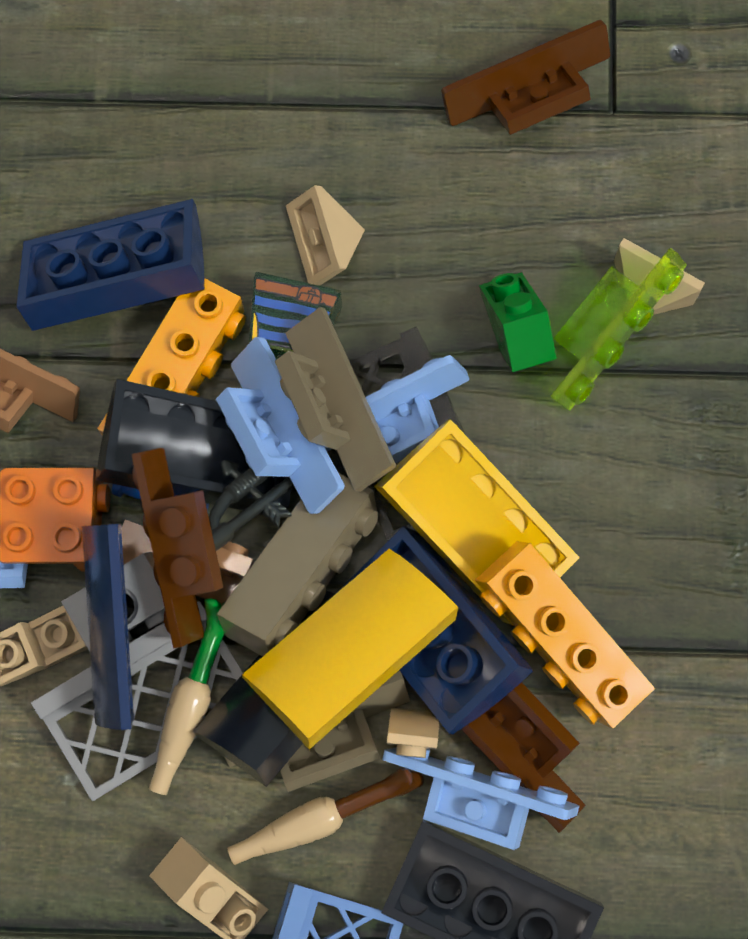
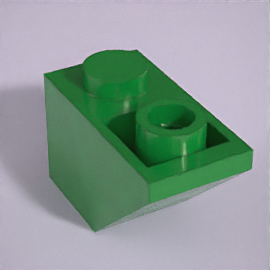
M522 272L518 274H501L493 278L491 282L479 285L500 352L512 372L557 359L548 311Z

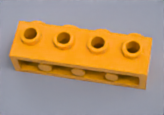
M204 278V290L179 295L127 381L200 397L197 390L205 377L211 379L217 372L223 359V354L220 352L228 338L234 340L244 326L246 316L243 315L244 308L241 297ZM107 414L97 428L102 436Z
M516 541L475 579L484 590L479 595L483 603L497 617H500L503 613L515 626L511 631L515 640L527 652L532 653L534 650L538 652L546 662L542 667L544 673L560 689L567 686L578 698L573 703L574 707L590 724L594 725L598 721L614 728L655 689L530 543Z

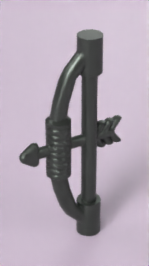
M223 460L221 462L223 475H231L235 480L223 488L222 495L217 499L209 513L216 551L232 540L237 530L262 511L264 516L274 523L275 527H279L281 517H291L292 514L284 506H281L280 502L276 501L294 487L290 477H286L263 495L256 487L263 483L268 476H256L251 468L241 474L237 470L239 467L237 463ZM248 493L256 499L253 504L228 523L222 522L220 524L221 517L231 503L238 502Z

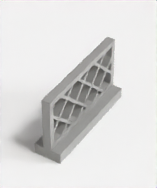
M198 601L197 603L202 621L203 631L205 632V608L203 607L202 603ZM164 623L129 643L131 676L140 671L138 683H132V689L136 690L133 699L134 718L141 692L169 698L168 708L173 689L179 683L182 667L192 668L193 665L191 662L184 661L188 644L182 647L179 659L165 656L177 648H173L171 635L166 630ZM223 639L208 681L210 690H212L215 674L233 678L236 681L243 674ZM220 654L231 672L217 669ZM159 660L177 665L171 692L143 686L147 667L150 664ZM91 667L34 700L31 704L39 718L44 720L93 802L157 762L164 720L162 725L137 719L133 721L135 726L160 731L156 751L146 757L126 752L132 729L125 730L120 751L94 745L93 741L98 726L95 724L94 717L87 743L67 738L58 720L73 711L94 716V709L82 707L93 700ZM210 702L208 708H213L216 703ZM73 746L85 749L82 761ZM91 751L119 757L114 777L99 786L95 785L86 770ZM124 759L137 761V763L121 772Z

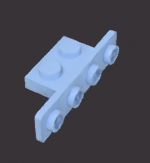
M255 337L231 363V368L242 388L226 387L216 398V401L225 416L228 427L233 431L245 454L247 464L254 471L255 475L290 477L307 511L310 514H319L344 490V482L324 446L309 442L300 432L297 425L299 417L294 405L284 394L280 386L282 377L275 364L276 358L265 338Z
M448 355L443 358L432 359L425 363L422 369L402 379L388 381L380 390L366 396L395 464L405 458L423 440L439 428L429 400L469 381L467 370L453 356ZM324 446V448L326 449V451H329V450L332 449V448H328V447H325V446Z
M397 747L384 750L382 760L434 777L423 816L424 820L512 850L520 846L529 809L563 820H568L578 814L579 805L566 801L568 794L558 789L539 786L538 791H534L520 786L521 779L517 776L500 771H492L491 776L474 771L475 764L462 758L447 756L446 761L430 757V749L426 750V758L396 755Z

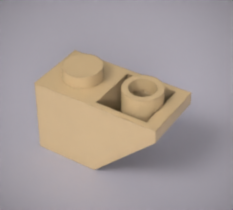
M182 837L149 875L178 906L223 939H245L269 910L216 863Z

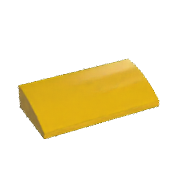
M448 419L396 465V468L387 473L374 486L478 596L484 590L475 579L516 541L530 543L559 577L580 558L451 419ZM504 613L499 617L503 622L513 625Z
M388 549L242 674V678L308 749H311L456 620L458 606L411 563L391 549Z

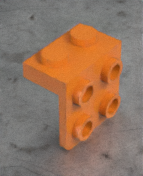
M5 468L1 470L0 562L5 564H73L81 572H85L82 526L102 525V512H109L110 508L109 484H103V482L95 480L96 470L94 468Z

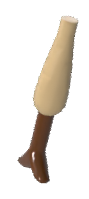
M404 767L396 770L384 780L336 801L327 796L315 798L279 817L249 838L229 846L227 849L230 859L236 865L253 857L294 848L325 838L335 833L341 827L343 818L387 799L403 796L421 787L424 784V777L420 772L410 771Z

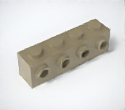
M339 473L345 485L344 490L319 514H310L302 499L298 502L291 512L292 516L287 517L217 613L220 624L228 638L264 656L296 629L309 611H314L319 607L331 579L336 573L340 574L346 569L351 560L353 548L362 536L366 537L372 532L377 523L378 511L372 489L366 487L361 492L354 491L349 478Z

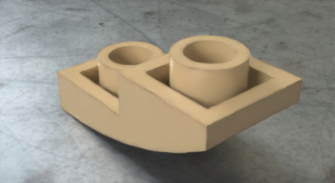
M64 606L29 623L20 622L0 632V686L32 675L88 649Z
M391 707L387 744L397 745L396 755L426 758L427 749H437L439 720L432 712Z

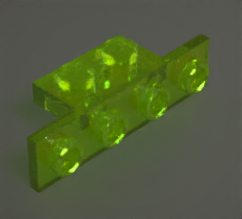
M669 248L639 286L613 266L609 268L553 338L576 356L579 361L550 397L570 411L575 404L580 405L590 396L595 386L594 380L602 370L612 367L619 360L624 351L623 344L634 331L642 330L649 323L654 314L653 307L664 294L672 293L681 283L684 276L683 270L687 264L676 251Z

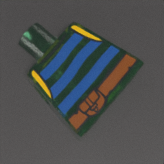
M256 272L253 286L249 343L255 337L265 338L276 360L287 351L293 352L286 332L319 307L326 309L333 326H335L343 306L341 290Z

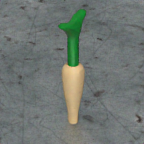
M212 598L204 600L206 613L204 637L201 640L189 676L180 680L174 687L167 708L156 768L149 786V790L155 793L167 795L173 776L196 736L193 730L203 720L211 701V690L207 681L225 634L217 613L226 601L220 603Z

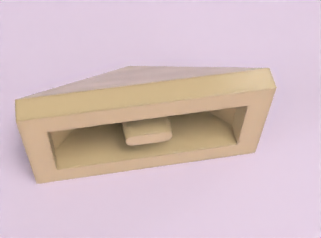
M314 185L287 204L286 209L310 286L319 287L347 268L365 229L322 186Z
M623 238L619 245L614 263L631 320L691 306L695 303L705 282Z

